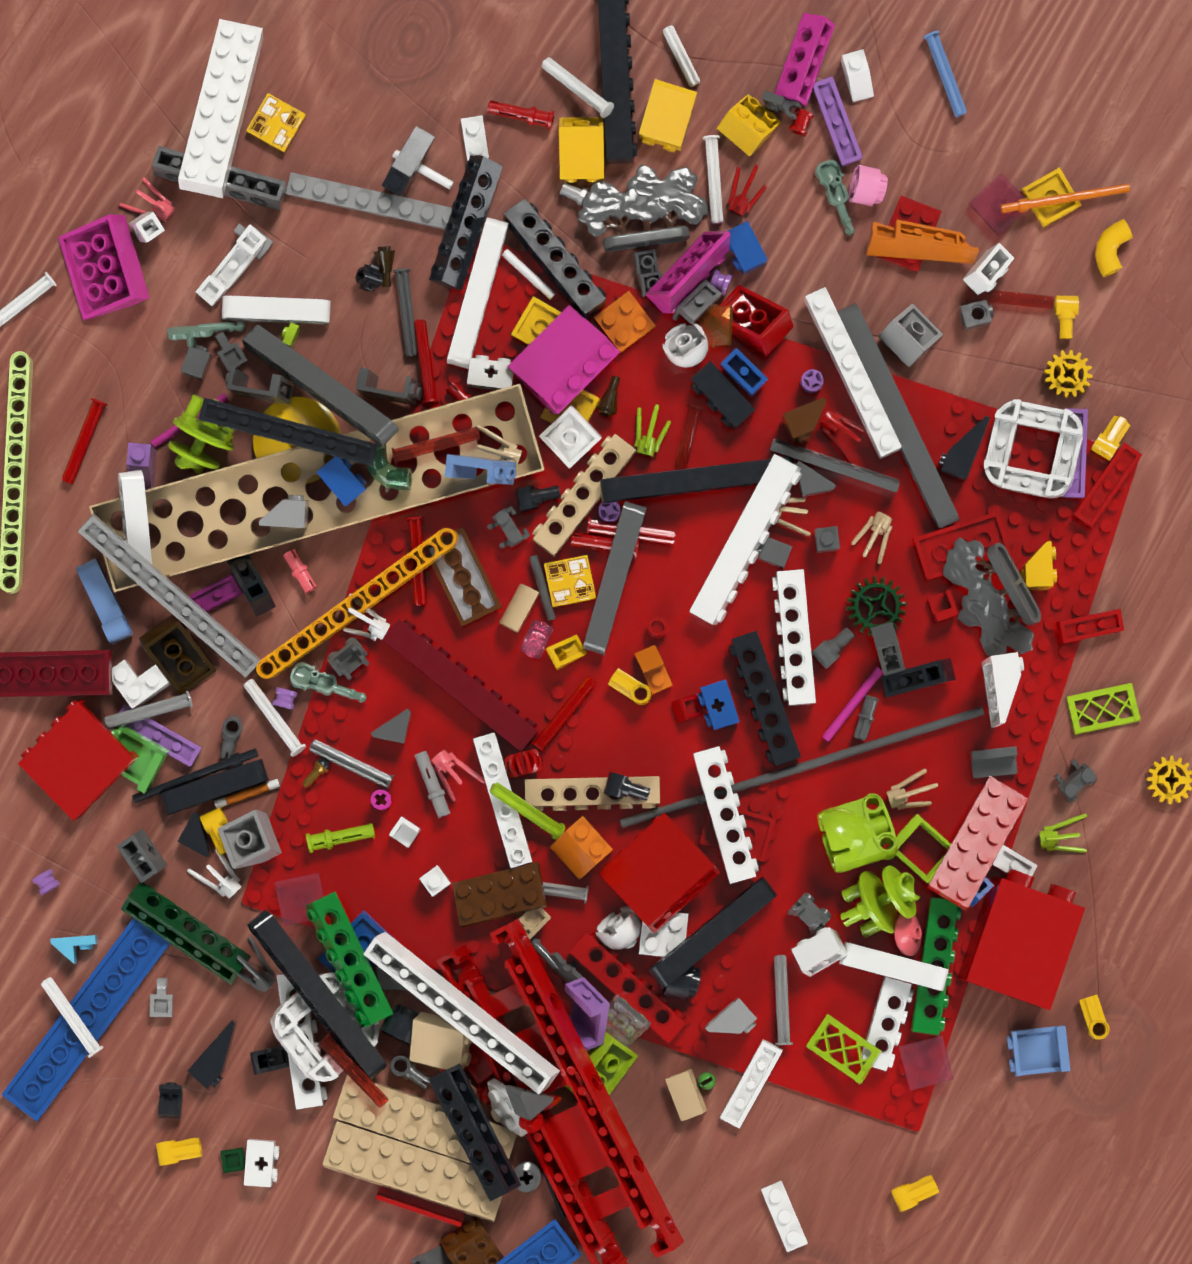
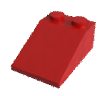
M738 285L711 313V316L746 346L764 356H767L794 327L788 309L741 285Z

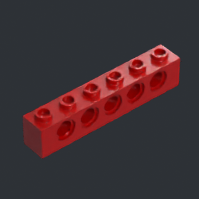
M587 932L569 953L669 1044L686 1025L683 1021L686 1017L677 1008L672 1011L667 1006L669 1001L661 993L656 996L650 990L653 986L644 978L639 980L634 976L636 970L627 962L624 965L617 960L620 956L612 948L606 950L601 945L602 942L596 933L593 932L590 935ZM593 949L601 950L603 954L601 961L593 962L590 959L589 954ZM610 964H615L619 968V974L616 977H609L606 973V968ZM628 979L633 980L636 984L635 990L630 993L625 992L622 987L624 981ZM643 995H649L652 998V1004L648 1008H644L639 1004V999ZM660 1010H665L669 1014V1018L665 1023H659L656 1020V1014Z

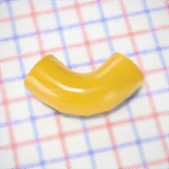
M1125 219L1117 221L1105 229L1096 242L1095 258L1103 278L1123 268L1117 256V249L1124 242L1133 239Z

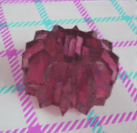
M534 620L524 638L521 651L531 658H541L552 635V627L543 621Z

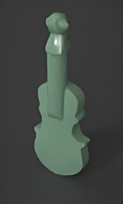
M824 161L816 167L815 175L819 180V184H822L826 189L825 194L829 204L836 206L841 223L846 228L845 233L849 236L853 235L855 229L851 224V218L844 205L849 198L846 186L841 182L844 174L837 161Z
M228 321L198 324L196 326H176L167 328L166 333L168 339H186L187 346L194 347L196 346L195 337H209L213 335V332L243 331L245 323L239 321L235 324Z
M300 662L294 666L291 672L290 683L295 688H300L304 691L311 688L316 690L317 693L320 692L326 696L336 693L349 699H357L360 703L367 699L365 693H359L354 689L337 685L334 675L326 674V672L319 673L315 670L314 665L310 666L307 663Z

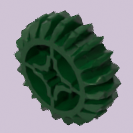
M876 576L872 577V584L865 578L863 580L864 587L857 583L856 587L859 592L852 589L850 593L855 598H847V602L853 603V606L846 607L847 611L854 612V614L848 616L849 620L855 617L857 619L853 626L856 627L860 623L862 625L860 632L863 633L865 628H868V636H871V628L879 626L871 624L872 619L876 615H882L890 619L884 624L892 622L896 630L897 626L894 621L901 624L903 620L898 615H906V611L900 610V607L907 606L906 602H899V599L904 598L905 595L900 594L897 596L896 594L900 587L897 586L894 590L890 588L893 585L892 580L889 581L888 585H885V577H882L880 583H877ZM870 589L882 590L877 598L863 595L864 592ZM888 594L894 601V613L885 605V599ZM882 597V600L880 602V608H882V611L879 612V610H877V612H874L873 615L870 616L873 611V605H871V602L876 603V601H879ZM859 600L868 608L865 620L859 612Z

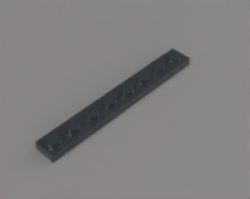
M204 398L199 415L200 421L371 467L373 466L378 444L207 398Z

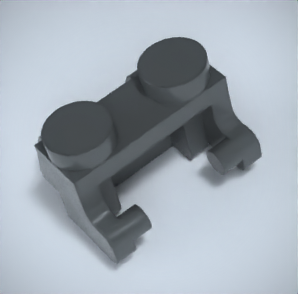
M512 506L495 514L492 518L496 522L487 526L489 530H492L500 525L508 540L499 544L501 549L508 545L512 548L531 536L526 528L522 530L523 535L519 532L509 516V513L512 516L516 514Z
M349 638L341 650L332 652L327 657V661L338 675L342 676L344 674L348 680L353 678L350 673L364 663L368 666L370 664L365 658L368 653L356 638Z
M1075 759L1070 762L1076 770L1064 781L1058 773L1054 775V778L1059 783L1057 786L1059 791L1070 803L1077 798V793L1088 783L1092 785L1098 780L1094 771L1089 766L1083 763L1080 767Z
M804 893L787 913L795 917L798 916L809 926L808 930L814 936L830 920L831 914L824 908L819 909L814 904L815 899L809 893Z

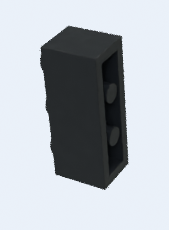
M711 361L691 378L690 382L692 385L690 387L698 396L702 394L707 399L705 404L712 412L718 411L722 416L720 420L728 429L732 427L736 430L755 413V409Z

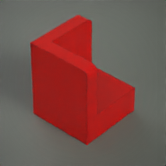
M950 589L928 598L935 623L959 615Z

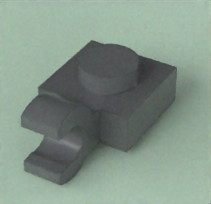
M764 91L761 98L766 104L767 109L773 112L784 111L790 119H797L796 114L791 113V110L795 107L799 109L802 107L797 101L786 100L784 97L768 91Z
M223 332L215 336L223 349L218 352V355L228 372H230L231 367L238 368L248 362L237 342L230 344Z

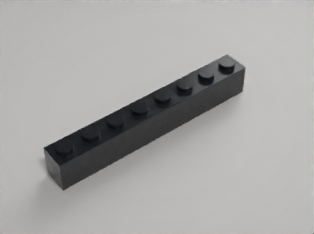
M598 0L603 99L608 103L612 102L614 104L612 112L604 118L606 164L633 163V156H637V143H632V135H636L635 121H631V113H635L634 100H630L629 91H634L633 78H629L628 70L632 69V56H627V48H631V34L626 35V26H630V13H625V5H629V0Z

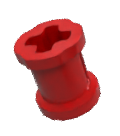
M796 108L797 119H794L788 130L805 137L810 119H813L814 115L809 111Z

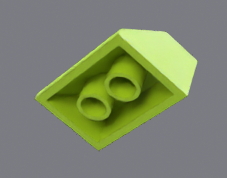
M606 1031L604 1043L587 1050L609 1096L638 1057L636 1053ZM565 1085V1087H567L571 1092H573L571 1087Z

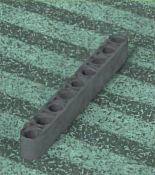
M256 325L241 340L251 353L378 445L383 447L399 431L395 423L260 325Z

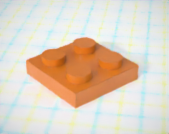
M630 291L594 317V320L613 345L620 351V354L656 327Z

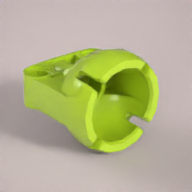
M874 793L868 794L862 799L828 808L817 814L819 828L821 831H825V834L822 835L825 850L835 872L843 873L883 859L891 860L896 856L897 839L886 806L879 795ZM871 804L878 806V808L875 810H871L867 807ZM890 844L893 847L886 850L882 848V845Z

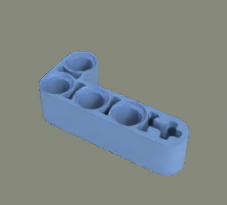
M97 558L76 567L78 575L101 620L102 629L108 641L114 645L133 636L130 625Z

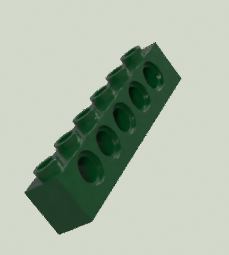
M144 882L138 883L128 895L121 908L129 916L230 985L233 984L245 968L237 959V956L240 955L247 962L251 958L244 950L232 944L225 937L216 933L206 924L200 922Z

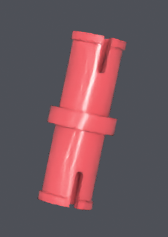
M292 549L286 552L283 558L287 561L293 571L291 573L292 576L297 578L305 594L316 589L318 586L310 576L309 568L302 563L296 550Z

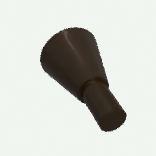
M391 246L378 247V251H374L379 271L383 275L382 287H391L390 272L392 271L395 250L391 251Z
M617 376L611 377L609 388L596 406L599 414L604 417H612V415L617 414V388L620 382V378Z

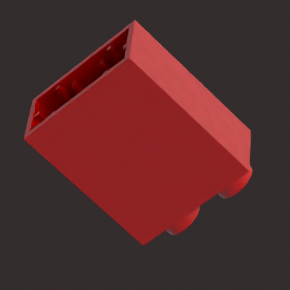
M1009 869L1006 879L992 877L991 883L994 886L985 896L958 979L1031 1005L1051 1010L1085 908L1073 904L1076 895L1075 891L1050 884L1048 893L1045 894L1031 889L1035 877Z

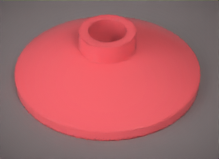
M899 914L894 928L896 944L902 954L913 956L918 952L921 944L922 931L916 916L908 919Z

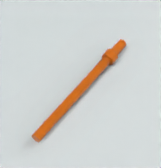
M1122 184L1031 200L1026 198L1018 199L1013 203L1001 204L1000 211L1001 213L1013 211L1021 213L1027 212L1031 208L1130 192V185Z

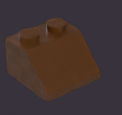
M825 397L783 413L781 420L791 444L796 442L797 445H800L810 440L809 438H811L825 406Z

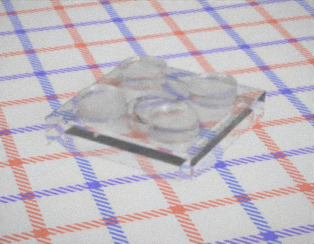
M617 994L609 1001L610 1006L606 1030L628 1048L648 1029L651 1023Z

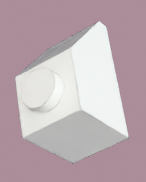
M864 50L842 55L841 65L852 102L874 97L870 70Z

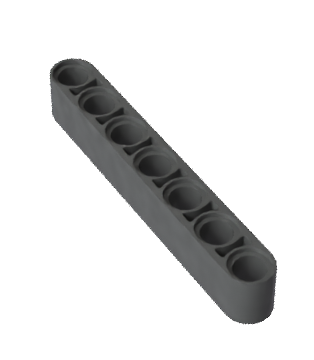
M626 501L624 503L583 649L605 654L647 507Z

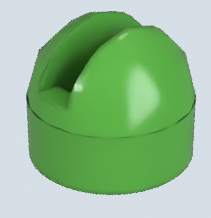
M703 1072L699 1075L698 1085L700 1088L710 1090L715 1086L716 1079L712 1073ZM711 1077L712 1081L703 1086L701 1082Z

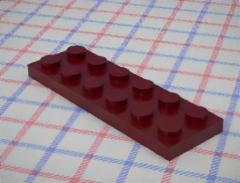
M112 650L0 652V697L112 695Z

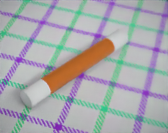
M278 779L220 798L215 800L214 803L216 808H222L279 788L280 784Z

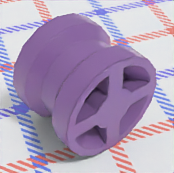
M715 270L710 284L721 292L722 296H725L732 275H723L719 270Z
M811 369L803 374L800 384L805 392L813 394L821 389L824 379L819 371Z
M617 502L601 503L598 510L599 517L604 522L611 523L618 520L621 513L620 505Z
M276 687L275 692L277 695L272 705L294 710L293 701L298 693Z
M52 869L32 879L33 883L40 888V895H44L60 885V882L53 877L54 872Z

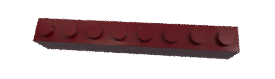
M398 619L382 640L513 747L522 752L538 733L535 729L537 724L528 717L524 720L517 715L520 711L511 703L506 706L500 700L503 697L493 689L489 692L483 687L484 681L476 675L472 678L466 673L468 669L459 661L453 663L448 659L451 655L442 647L437 650L432 646L433 640L423 633L420 636L414 631L416 626L405 619L403 622Z

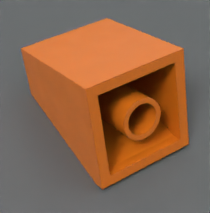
M583 816L550 846L579 880L613 851Z

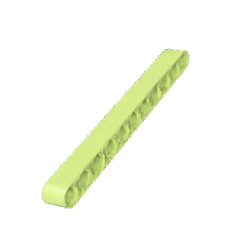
M21 351L15 352L11 356L9 367L0 548V587L10 594L20 591L23 580L33 361L25 352ZM20 358H26L27 360L23 368H18L16 365L17 360ZM21 379L25 380V387L21 390H16V382ZM19 401L24 402V409L20 412H15V404ZM18 423L23 424V431L19 434H14L13 427ZM16 445H21L22 453L18 456H13L12 449ZM20 467L21 475L17 478H12V469ZM19 489L20 497L16 500H11V491ZM13 511H18V520L10 522L9 514ZM12 533L18 535V540L15 544L8 543V536ZM15 555L17 562L14 566L9 567L6 562L7 558ZM14 577L16 584L13 588L8 589L5 585L6 580Z

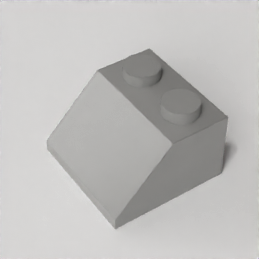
M913 303L894 318L878 335L883 343L908 367L915 363L943 336L936 326Z
M288 495V499L282 500L259 521V526L308 527L309 500H304V495Z
M255 809L218 828L232 869L263 863L282 853L268 815L265 812Z
M737 997L704 1028L708 1032L741 1034L744 1031L747 1034L756 1026L754 1021L757 1018Z

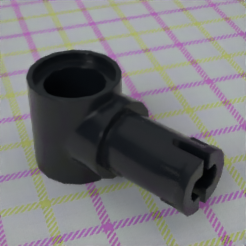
M558 485L543 489L527 486L515 490L520 512L537 509L539 505H542V502L561 497Z
M609 772L604 794L621 799L630 796L647 801L650 788L631 783L632 780H629L627 776Z

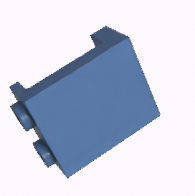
M447 454L444 477L476 479L477 468L488 470L487 483L509 485L514 483L516 462Z
M1066 1026L1009 1031L1010 1036H1006L1008 1050L1012 1049L1009 1067L1010 1072H1014V1076L1071 1071Z

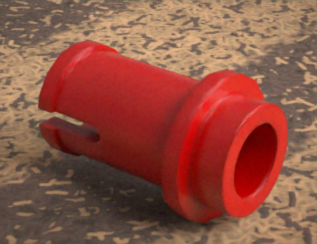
M456 381L452 383L453 386L450 385L446 390L456 401L473 397L472 394L468 395Z

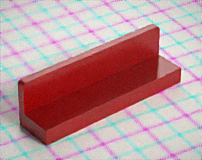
M383 1186L379 1187L375 1197L377 1200L461 1227L465 1216L463 1212Z

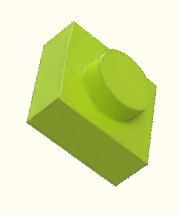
M290 323L289 327L285 326L281 334L282 342L290 348H293L301 330L299 325Z

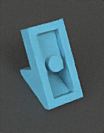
M98 935L50 939L51 944L74 964H77L76 946L79 945L80 950L93 949V944H99Z

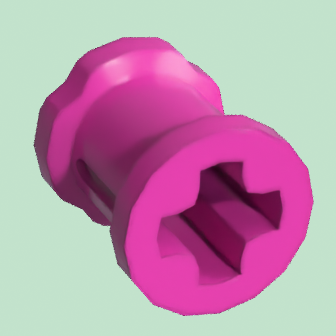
M377 790L371 796V804L378 810L387 809L392 803L391 795L385 790ZM385 794V801L387 803L378 806L377 795L383 796Z

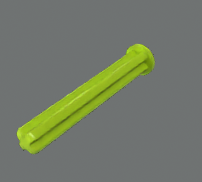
M496 782L491 785L489 791L492 795L547 831L554 840H557L564 833V824H558L500 783Z

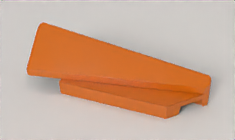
M896 220L894 228L873 222L867 247V255L971 264L975 262L979 253L978 247H971L966 243V237L961 232L902 220Z

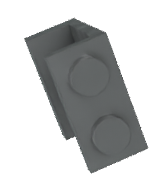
M231 367L230 373L226 376V389L240 397L287 405L291 403L294 383L281 375L272 374L269 391L247 388L249 376L234 367Z
M360 367L355 389L365 397L413 406L417 405V400L420 401L422 397L421 384L412 377L407 376L403 393L376 388L379 378L369 369Z

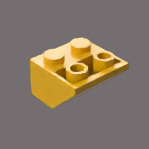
M747 94L728 111L716 129L748 156H751L769 138L781 121L776 118L775 114L763 107L756 98Z
M1051 541L1044 543L1021 568V577L1029 590H1049L1054 586V582H1057V570L1053 569L1052 564L1053 560H1056V548L1052 547Z

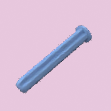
M940 31L931 32L923 36V39L927 40L954 115L956 117L963 116L967 113V109L938 35Z

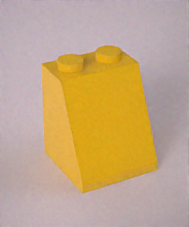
M655 79L639 131V139H642V142L647 145H662L664 150L670 152L681 151L696 104L697 92Z
M602 117L559 118L560 179H564L565 182L569 183L577 182L578 179H586L587 182H596L597 180L604 179Z

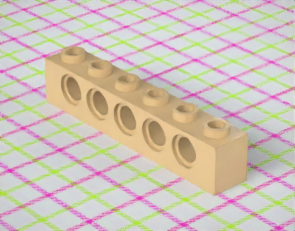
M614 434L612 438L608 436L601 444L603 450L599 455L595 453L587 462L589 467L585 473L580 471L574 479L576 483L571 490L567 488L560 497L562 500L558 507L553 506L546 516L549 519L544 525L540 523L532 534L535 535L533 541L552 556H556L602 497L600 482H593L590 479L591 473L594 471L601 472L603 475L602 479L617 477L636 453V449L618 435ZM605 455H615L617 458L616 462L612 465L606 464L604 462ZM584 488L588 490L589 497L585 500L579 499L576 495L579 489ZM567 506H572L575 508L576 513L572 517H566L563 514V509ZM554 523L562 527L561 533L553 535L549 531L550 526Z
M659 776L628 778L632 780L631 783L650 788L646 801L634 799L630 796L617 800L611 799L609 795L604 794L607 778L525 779V801L539 811H544V807L553 806V811L566 810V806H575V810H588L590 805H597V810L611 809V805H620V809H633V804H642V808H656L655 804H660ZM568 788H573L577 792L576 798L572 801L564 798V791ZM589 788H596L599 791V797L596 800H589L586 797V791ZM543 790H553L554 798L551 801H544L541 797Z

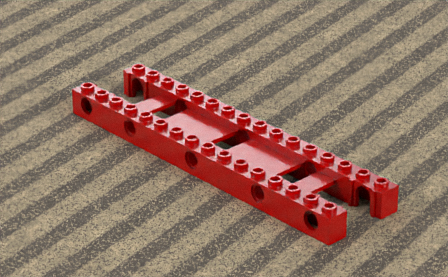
M519 918L490 933L492 943L498 945L506 942L511 949L512 957L505 961L506 965L504 967L505 969L508 968L515 984L490 995L483 981L484 977L480 975L470 956L471 951H468L465 945L437 959L436 961L445 979L504 1027L507 1028L502 1015L524 1004L529 1006L537 1021L535 1022L536 1024L514 1035L560 1070L551 1085L543 1093L548 1094L565 1085L571 1087L578 1101L577 1105L552 1116L549 1109L542 1112L544 1120L541 1129L536 1133H527L525 1135L590 1263L600 1264L595 1256L596 1250L601 1256L602 1264H628V1258L624 1257L614 1237V1231L611 1232L604 1218L628 1206L638 1222L637 1227H640L642 1230L651 1225L654 1228L657 1240L650 1246V1252H653L655 1258L678 1248L684 1240ZM451 969H453L458 976V983L454 980L451 974ZM482 1050L498 1081L506 1086L531 1089ZM609 1166L610 1169H613L620 1184L599 1195L593 1196L584 1177Z

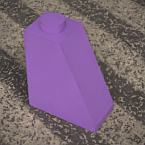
M128 443L127 472L141 470L144 477L145 490L154 488L157 450L151 444Z

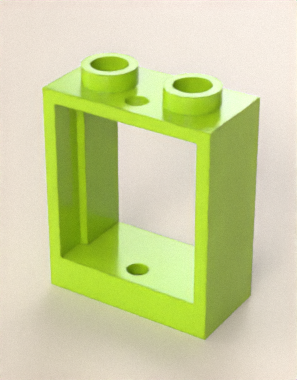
M915 814L896 836V857L927 884L931 881L943 857L926 875L898 850L899 847L919 825L945 849L948 850L951 843L918 814ZM889 844L886 848L891 849L893 846Z

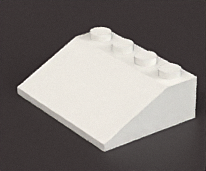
M1018 652L994 655L982 661L991 728L998 727L1006 722L1021 677V671L1024 670L1023 658L1018 656Z

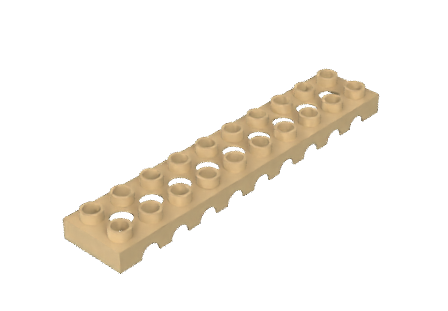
M521 384L391 420L398 427L399 431L386 443L387 449L385 454L374 459L372 466L375 474L374 481L355 499L356 506L353 511L348 513L338 508V498L332 491L322 501H315L307 495L305 490L306 482L326 465V454L301 447L288 449L145 490L148 523L157 526L161 533L159 544L151 549L152 565L163 575L170 577L493 485L487 483V469H484L482 474L476 476V479L444 477L446 464L440 463L434 456L435 444L440 439L451 438L459 444L460 455L500 460L501 456L477 449V434L479 430L476 428V425L482 427L495 426L501 431L504 440L525 447L527 458L515 468V478L543 471L545 468ZM501 402H510L515 408V415L509 421H502L496 416V407ZM458 414H466L472 420V427L467 433H459L453 427V420ZM416 426H423L429 432V440L424 445L419 446L411 441L410 433ZM359 430L342 434L367 442L371 440ZM502 444L501 447H500L498 450H499V451H503V448H504V447H505V448H508V447H506L505 445ZM400 450H408L417 458V468L410 476H399L392 470L391 459ZM289 462L296 463L301 469V475L295 482L287 481L282 475L284 465ZM428 469H436L441 474V483L436 488H428L423 483L422 476ZM244 475H253L258 481V488L252 494H246L240 488V480ZM385 481H393L399 488L398 496L394 500H386L380 494V486ZM274 486L283 488L288 495H304V500H309V507L313 511V519L308 524V527L270 526V532L264 537L257 536L253 532L252 523L256 518L264 517L270 512L264 507L263 495L267 489ZM202 487H210L215 493V501L210 506H203L198 502L197 493ZM120 498L89 506L91 515L95 514L124 540L123 530L116 529L112 524L114 513L121 511ZM160 499H166L172 504V513L167 518H161L155 513L154 506ZM238 499L245 505L246 517L240 524L229 525L222 520L220 508L226 500ZM186 511H195L203 519V529L195 537H186L178 530V518ZM216 529L224 531L228 537V542L222 549L214 548L209 541L210 534ZM171 542H179L185 548V555L179 561H174L167 555V547ZM103 554L114 592L138 586L133 579H130L125 572Z

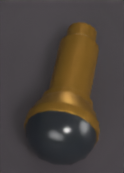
M321 758L316 761L314 769L302 783L306 788L311 786L320 775L329 771L330 764L328 760Z

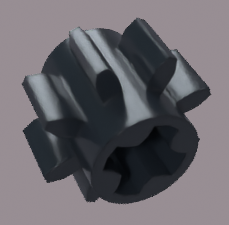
M364 264V267L358 269L355 279L357 283L361 284L359 289L374 292L375 289L381 286L383 275L378 272V266Z

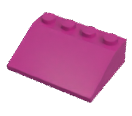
M109 214L58 237L83 320L121 310L150 299L125 215Z
M729 231L703 232L645 294L662 313H674L680 302L696 289L695 286L711 275L710 270L725 260L726 257L724 255L729 251L731 234Z
M568 305L507 368L554 415L559 414L620 351L604 334L573 307Z

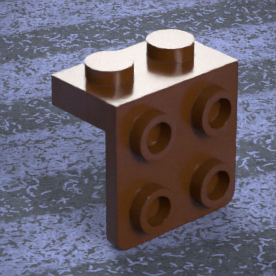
M478 1217L467 1221L463 1226L440 1240L446 1255L453 1264H496L504 1258Z

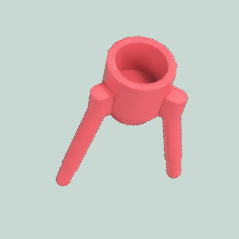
M142 178V181L160 200L155 201L140 190H136V193L154 205L152 211L159 222L161 220L167 222L175 207L146 178ZM123 203L119 204V207L140 215L146 212Z
M443 750L431 760L435 765L433 769L437 772L453 802L456 798L443 772H449L458 784H462V780L452 769L455 765L453 762L480 782L485 783L484 778L457 759L452 752L448 754L446 750Z

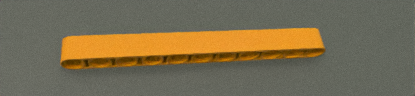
M449 528L438 531L260 660L256 666L258 675L262 678L278 676L358 618L348 611L349 608L356 610L353 607L355 598L359 597L363 601L362 608L356 611L361 614L365 613L455 548L459 543L458 533ZM447 532L453 535V541L449 545H445L443 542V535ZM432 545L435 549V554L433 557L427 558L425 548ZM413 558L417 562V567L415 570L409 571L407 561ZM395 571L399 575V580L397 583L392 584L389 581V575ZM377 584L381 588V593L379 596L374 597L371 594V588ZM341 610L345 614V619L343 622L338 623L335 620V614ZM323 623L327 627V632L325 635L320 636L317 632V627ZM305 636L309 640V645L307 648L302 649L299 641ZM285 649L291 653V658L287 662L281 658V654ZM267 662L273 666V671L269 675L263 670Z

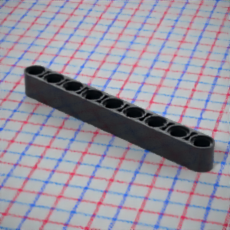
M782 457V458L788 460L789 462L795 464V463H794V458H792V457ZM771 459L599 480L602 503L758 485Z
M264 910L247 924L250 932L358 1072L370 1082L387 1067L384 1059L269 911Z

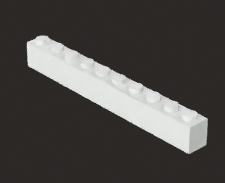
M383 932L376 936L364 952L367 958L537 1094L545 1091L560 1072V1070L388 933Z

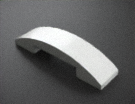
M250 224L236 241L237 244L212 275L205 279L196 290V293L211 306H214L247 269L265 244L267 238Z

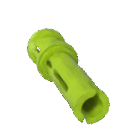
M372 823L333 832L327 829L323 833L306 834L309 853L323 848L329 850L334 847L333 845L375 837Z

